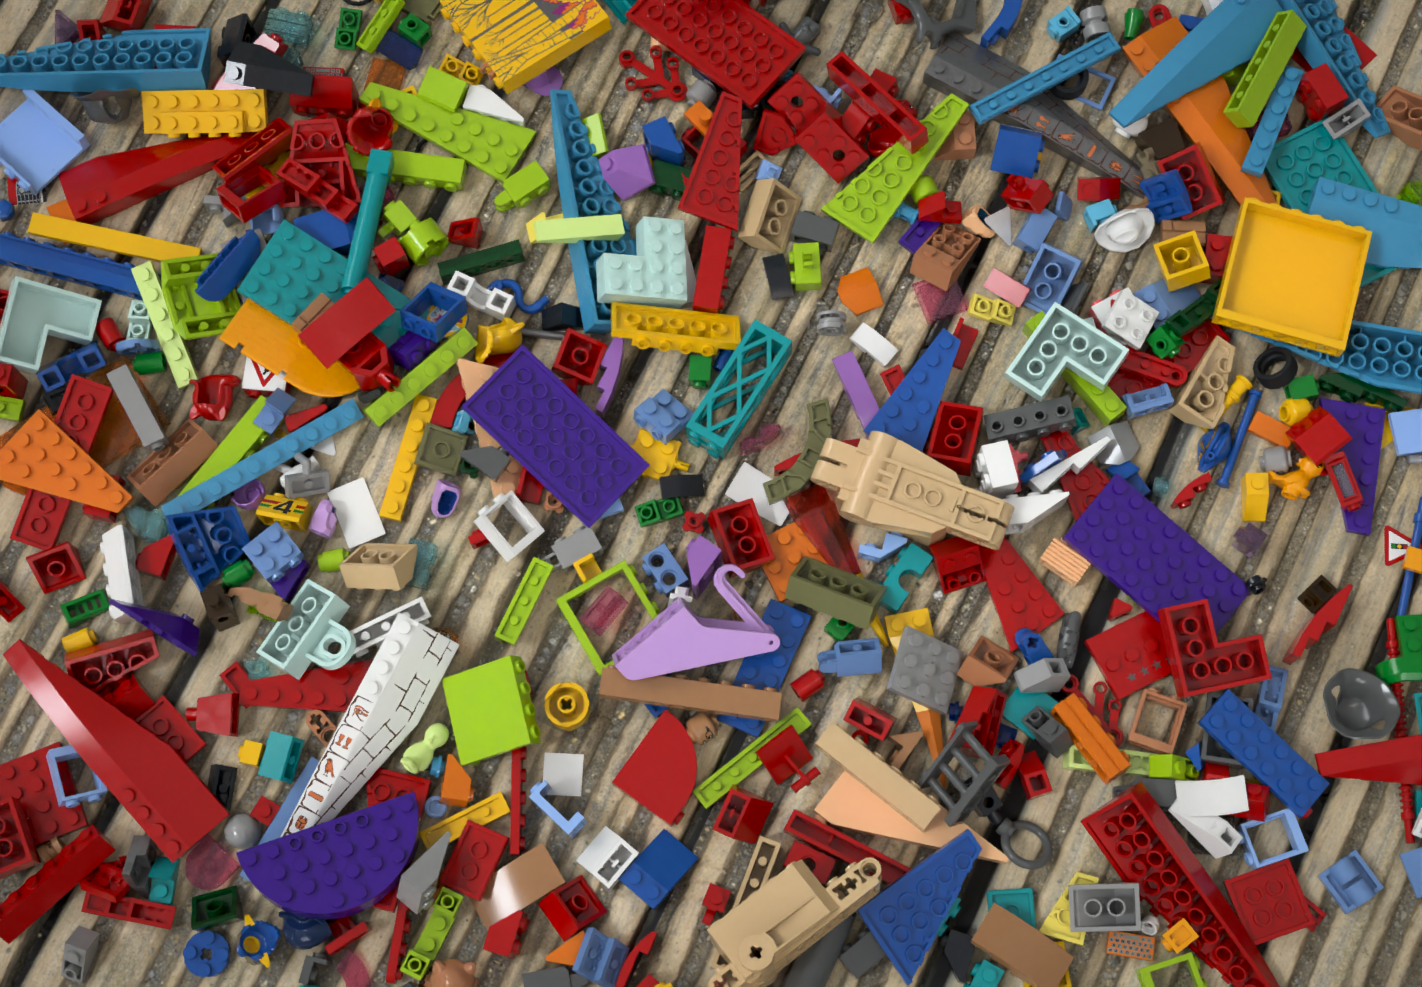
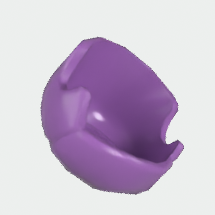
M254 479L234 490V497L231 499L241 509L249 511L257 509L266 496L265 486L258 479Z

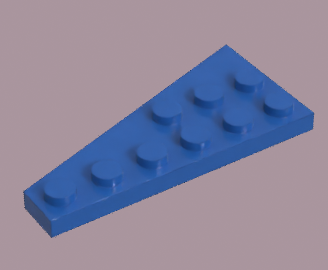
M943 328L863 432L868 436L871 431L889 434L922 452L961 341Z

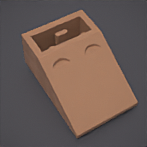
M942 222L914 253L910 273L948 291L963 271L979 245L981 238L953 224Z

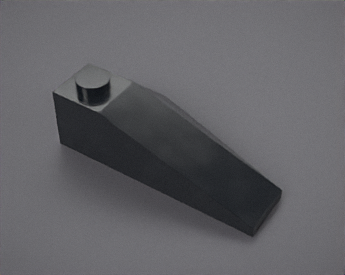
M239 41L226 62L224 82L312 97L315 75L288 62L261 45Z

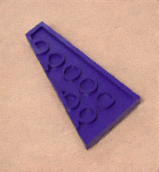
M1320 398L1318 400L1319 406L1327 410L1352 437V440L1335 453L1344 450L1365 501L1360 509L1353 512L1343 511L1341 507L1346 532L1369 536L1371 533L1386 409ZM1343 463L1333 466V471L1344 498L1355 495Z

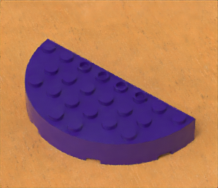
M411 792L245 849L236 854L241 867L255 888L268 901L280 909L296 916L310 919H337L351 916L380 902L392 889L394 890L400 883L401 875L410 868L419 844L420 813L415 793Z

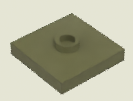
M427 422L414 464L455 478L462 459L459 454L465 449L469 436Z

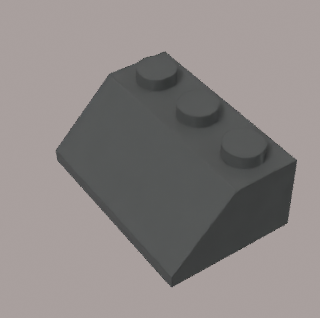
M1207 692L1205 713L1221 694ZM1236 696L1251 711L1253 710L1252 698ZM1203 729L1200 760L1226 765L1234 769L1244 768L1242 764Z

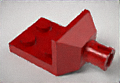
M373 333L362 339L337 361L354 376L362 391L376 389L382 385L388 392H393L395 389L391 386V383L396 388L401 383V379L394 375L395 363L386 344Z

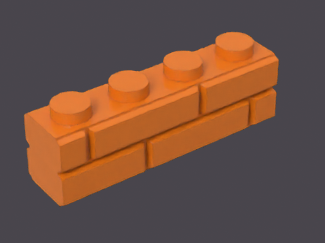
M1073 693L1053 707L1050 715L1067 728L1073 744L1105 785H1108L1131 766L1129 756L1124 751L1118 749L1115 745L1114 737L1110 733H1106L1101 727L1099 718L1096 715H1091L1087 710V704L1083 698H1078Z

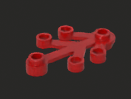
M653 46L650 49V57L653 59L655 71L635 59V54L632 51L624 50L620 53L619 63L621 67L625 69L633 67L648 77L638 80L634 77H628L625 80V87L628 91L658 85L664 88V90L653 91L650 88L644 89L642 91L644 102L650 103L653 100L669 98L674 102H681L686 98L688 89L684 83L680 82L678 73L679 60L676 57H670L666 62L667 69L671 73V83L664 78L661 47ZM654 51L660 52L658 55L652 54ZM630 56L631 58L626 60L623 57ZM671 62H675V63H676L675 66H670L669 64H670ZM629 82H634L635 85H634V86H628V83H629ZM675 89H680L681 92H680V93H675L674 90H675ZM647 93L652 94V96L649 98L645 97L644 95Z
M1070 674L1071 677L1068 681L1072 683V688H1066L1064 685L1061 690L1065 693H1075L1078 698H1083L1087 704V710L1091 715H1096L1099 718L1101 727L1106 733L1115 735V745L1119 747L1124 738L1122 731L1118 728L1119 711L1122 708L1121 702L1112 699L1107 704V709L1110 712L1109 724H1107L1102 718L1104 694L1107 691V685L1099 681L1093 686L1095 694L1093 707L1078 689V679ZM1096 686H1103L1104 691L1098 692ZM1111 703H1116L1118 705V709L1113 710L1111 708Z

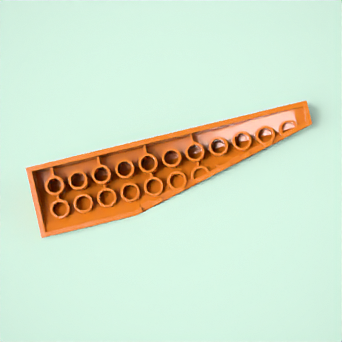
M1175 16L1139 35L1123 47V53L1143 79L1189 33ZM1221 75L1202 87L1182 95L1176 101H1171L1163 106L1171 118H1175L1178 127L1192 145L1197 142L1201 143L1214 174L1239 207L1245 197L1257 198L1261 202L1268 204L1276 203L1264 172L1261 178L1241 171L1251 146V141L1246 129L1237 128L1223 113L1232 95L1225 79Z

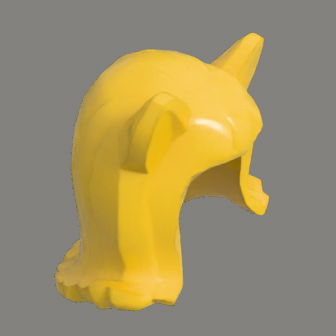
M505 317L499 324L491 326L478 325L476 337L478 344L475 347L476 362L482 364L489 355L507 354L517 350L522 344L521 330L525 326L524 322L517 324V321Z

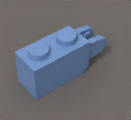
M879 638L838 641L834 645V650L823 651L817 654L819 670L823 673L837 672V677L882 673V652Z

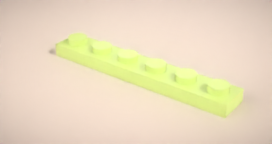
M148 261L132 268L131 271L176 384L181 389L191 385L189 384L191 379L198 380L200 378L184 339L173 328L162 293V283L153 261Z

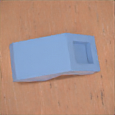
M897 532L886 533L882 549H878L877 545L871 543L860 544L857 557L879 563L902 550L904 546L906 547L908 538H904L903 534Z

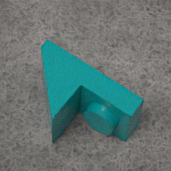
M157 856L148 875L149 878H152L149 895L150 902L173 905L181 859L172 863L168 857Z

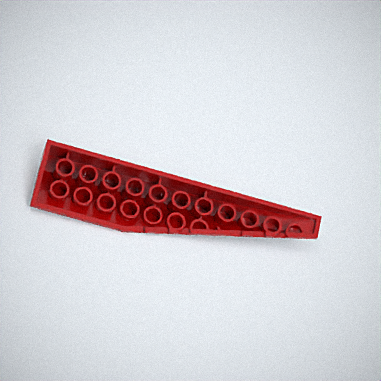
M1142 782L1126 789L1080 821L1123 882L1139 883L1140 902L1145 899L1152 906L1149 911L1157 917L1160 914L1169 923L1168 929L1182 918L1188 922L1199 936L1188 947L1211 969L1215 967L1222 974L1221 978L1227 984L1231 983L1234 987H1280L1251 937L1220 890Z

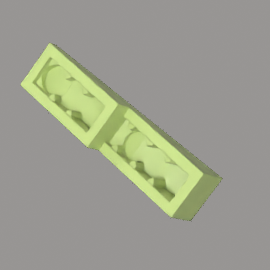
M621 214L537 220L534 222L537 243H577L579 240L618 241L625 234Z
M1072 745L1063 753L1062 769L1095 772L1075 745ZM1119 749L1124 751L1130 758L1129 763L1131 766L1124 774L1149 776L1150 755L1158 754Z

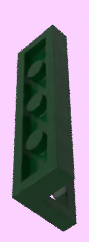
M518 239L437 263L442 282L444 285L450 283L455 271L474 277L525 262V258Z

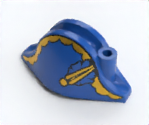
M1223 422L1201 436L1197 450L1199 471L1205 473L1228 457L1232 443L1230 424Z

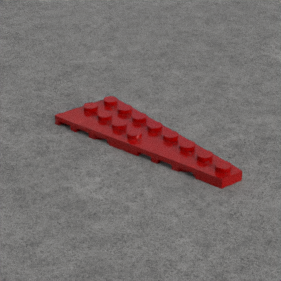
M374 659L348 663L335 670H326L324 668L307 670L299 680L289 674L244 681L241 682L238 704L240 706L345 713Z

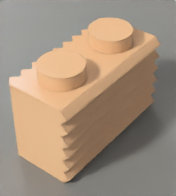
M1056 537L1038 561L1074 587L1091 565L1062 538L1058 539Z

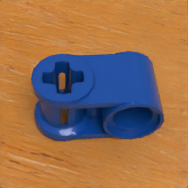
M1021 628L1016 632L1015 642L1028 665L1043 658H1054L1039 634L1032 632L1028 628Z

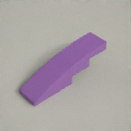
M614 337L600 363L601 371L605 373L597 385L598 392L602 396L595 407V412L602 418L605 417L619 382L624 358L625 338Z
M849 351L833 358L832 361L846 396L850 399L856 417L860 420L864 430L880 409L853 352Z

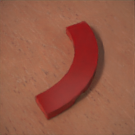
M514 352L490 356L482 364L500 368ZM460 373L448 384L441 394L433 411L431 424L452 429L456 413L466 398Z

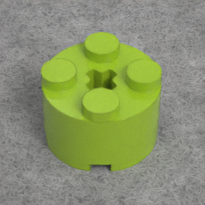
M432 218L422 222L420 220L414 221L409 226L410 230L398 240L405 253L417 267L429 264V258L433 255L436 258L439 257L449 245V238Z

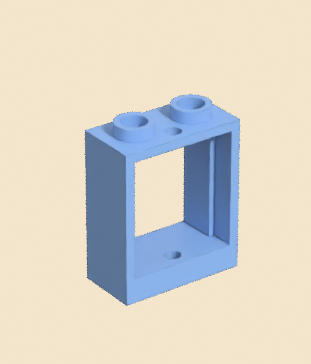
M72 745L50 749L46 755L59 807L73 808L84 801H89V803L102 800V797L108 791L104 783L92 771L96 790L65 797L57 762L81 757Z
M1289 808L1267 815L1265 822L1251 820L1236 826L1237 832L1243 837L1239 844L1243 845L1246 852L1243 854L1245 862L1248 866H1251L1252 870L1309 851L1296 816ZM1280 818L1293 850L1258 861L1246 829Z

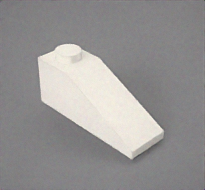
M470 84L463 104L464 110L526 127L524 118L493 91L484 85L475 86Z

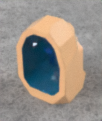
M975 204L962 215L961 224L972 234L980 235L983 238H991L995 235V232L984 221L986 217L990 216L984 207Z

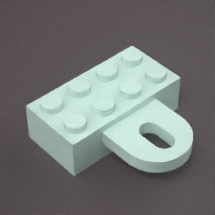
M307 579L291 602L294 609L288 621L282 620L277 622L256 652L271 664L298 680L311 662L326 670H335L342 667L350 660L356 646L354 635L348 629L338 624L350 606L336 594ZM333 642H338L342 645L340 652L337 654L328 652V647Z

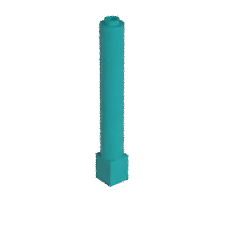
M371 149L366 169L367 178L341 285V291L344 295L366 278L387 184H390L394 158L392 151Z

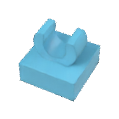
M464 410L458 411L451 430L461 434H474L475 431L471 430L468 426L469 423L474 424L473 419Z

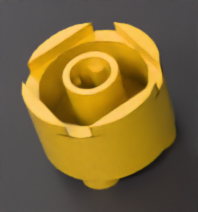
M565 682L554 685L547 692L544 701V709L548 719L559 729L572 731L581 727L589 718L591 711L589 698L585 690L576 683ZM571 703L572 708L570 710L565 709L563 704Z

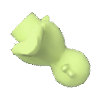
M441 723L430 725L425 732L424 740L411 745L404 752L403 758L400 761L403 766L413 774H418L419 771L428 769L436 748L446 744L449 738L448 728Z

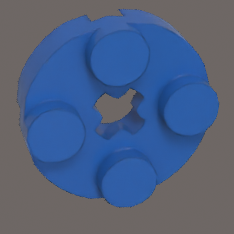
M209 930L199 932L187 942L183 950L184 962L189 971L194 975L204 978L215 977L228 967L231 947L228 940L219 933ZM204 949L213 950L210 960L202 958Z

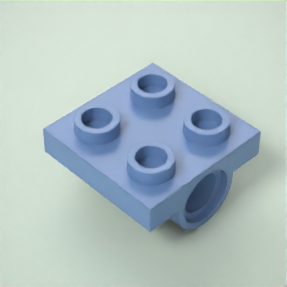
M1356 849L1317 875L1344 914H1348L1356 907L1361 906L1384 888Z

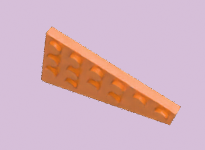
M40 409L34 413L0 450V480L119 514L135 498Z

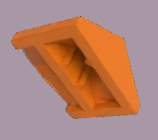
M868 267L840 278L837 293L842 304L849 308L856 316L884 306L877 282Z

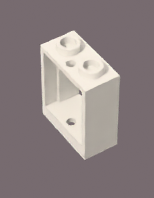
M512 490L506 495L503 492L492 500L495 504L491 507L488 505L484 506L477 512L479 517L473 521L506 562L514 558L545 532ZM501 505L508 509L527 532V535L512 547L487 518Z

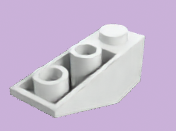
M1177 798L1168 809L1215 859L1232 854L1243 838L1226 820L1219 816H1179Z

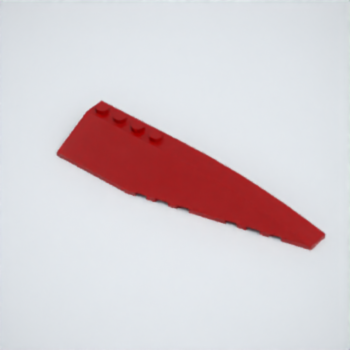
M21 639L2 654L67 741L172 863L182 858L230 815V812L166 741L160 740L155 736L156 734L149 729L143 728L136 723V720L126 716L119 711V708L105 698L82 685L78 679L62 671L61 667L45 659L41 653Z

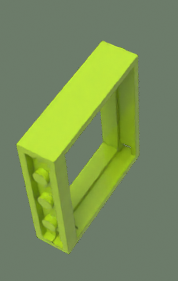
M625 560L556 599L557 605L600 678L602 669L608 668V665H614V661L603 664L568 603L623 571L651 619L653 620L657 617V614L660 613L659 608L654 601L650 602L646 595L649 592L643 582L638 583L635 578L638 574L632 564L628 565Z

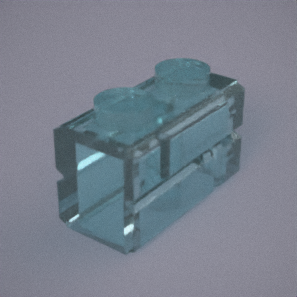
M283 7L271 8L269 10L268 19L264 27L266 34L274 32L283 37V41L306 46L309 44L314 26L309 14L303 11L292 13Z

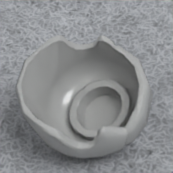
M236 814L228 820L224 828L225 839L239 850L254 847L262 835L261 825L249 815Z

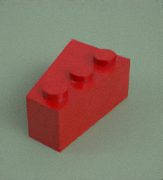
M973 686L955 728L962 722L977 721L978 725L972 734L989 754L993 756L1007 695L998 689ZM954 728V730H953V732H952V735H951L950 739H951V738L953 737V735L955 734V728ZM965 741L960 750L968 757L981 758Z

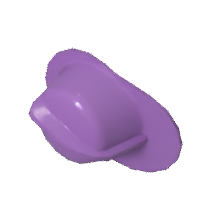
M552 66L523 84V86L542 96H550L551 89H561L563 79L560 71L555 66Z

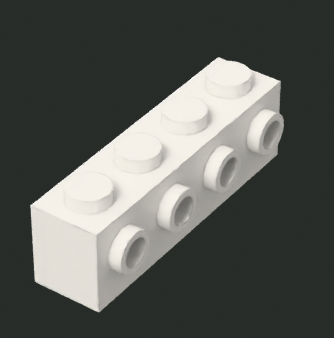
M421 596L351 630L350 632L356 640L353 655H356L358 658L368 653V648L375 644L377 648L381 647L398 613L424 626L429 624L428 619L432 615L424 598Z

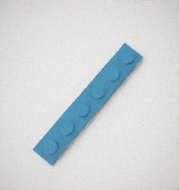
M1289 65L1285 66V70L1276 83L1241 168L1242 172L1261 178L1303 75V70Z

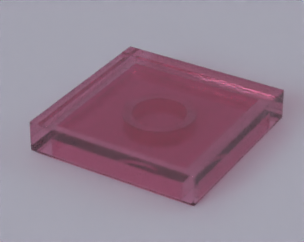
M925 280L912 284L927 324L968 310L957 280L948 291Z

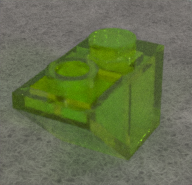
M1417 179L1406 183L1396 196V199L1422 206V181Z

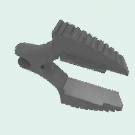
M894 0L908 8L912 13L917 25V43L921 44L924 36H927L930 39V49L932 50L938 47L941 38L949 32L959 31L969 35L975 31V24H977L975 0H956L952 18L943 23L929 17L922 3L919 2L920 0Z

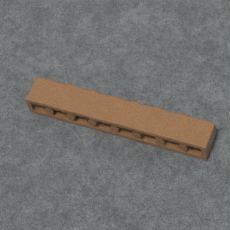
M608 665V668L602 669L599 698L777 723L782 693L777 692L778 689L770 687L758 690L755 689L754 685L742 684V687H737L728 681H720L719 684L710 683L711 680L707 678H697V681L688 680V676L675 675V678L666 677V674L639 680H630L624 677L615 665Z

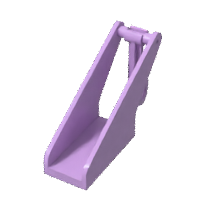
M724 564L714 574V585L717 591L744 621L700 617L679 597L612 655L615 667L624 677L630 680H639L772 652L779 647L780 639L774 633L772 626L764 623L725 579V574L728 571L735 572L741 578L745 577V573L736 565Z

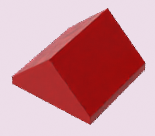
M68 541L26 557L44 594L86 579L78 550Z

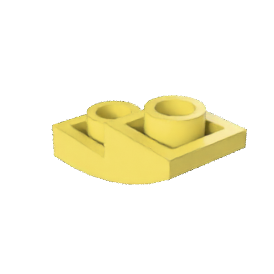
M974 293L971 295L966 315L1000 325L1011 326L1016 306L998 298L992 300Z

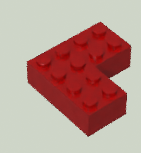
M1208 599L1157 609L1177 698L1272 679L1262 634L1218 643Z

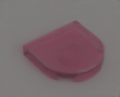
M208 834L187 856L185 866L186 877L195 887L203 890H212L223 885L241 865Z

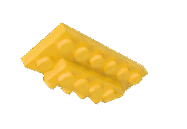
M266 89L141 91L144 134L162 133L168 134V138H180L181 133H188L189 138L201 137V133H208V137H221V133H229V137H241V132H259L268 125Z
M612 302L611 337L631 339V345L637 346L639 349H647L648 347L658 348L662 352L677 350L682 354L695 352L709 357L717 355L718 348L735 350L741 342L739 316Z

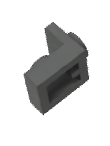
M313 952V956L306 955L298 983L311 985L312 981L315 982L319 972V968H316L317 963L331 965V961L326 960L327 955Z

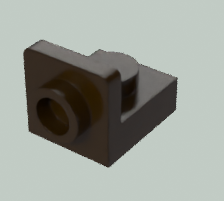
M1321 574L1297 599L1311 613H1315L1338 589Z

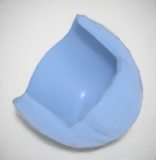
M278 204L272 206L250 220L251 229L254 231L260 228L263 234L275 233L284 220L283 211Z

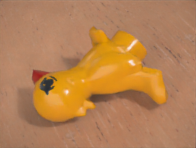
M1304 457L1298 459L1299 462L1295 463L1299 466V470L1291 471L1284 475L1267 471L1269 484H1276L1281 488V495L1287 499H1307L1311 493L1307 490L1310 480L1317 476H1329L1324 462L1316 466Z

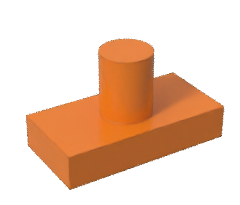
M698 100L684 112V117L705 137L713 113Z

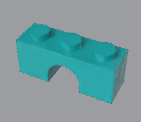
M913 543L908 548L905 546L902 548L897 556L900 560L896 566L891 564L885 573L888 576L885 582L878 583L887 587L880 605L893 614H897L909 595V592L900 586L899 578L903 575L911 574L920 580L933 560V556Z

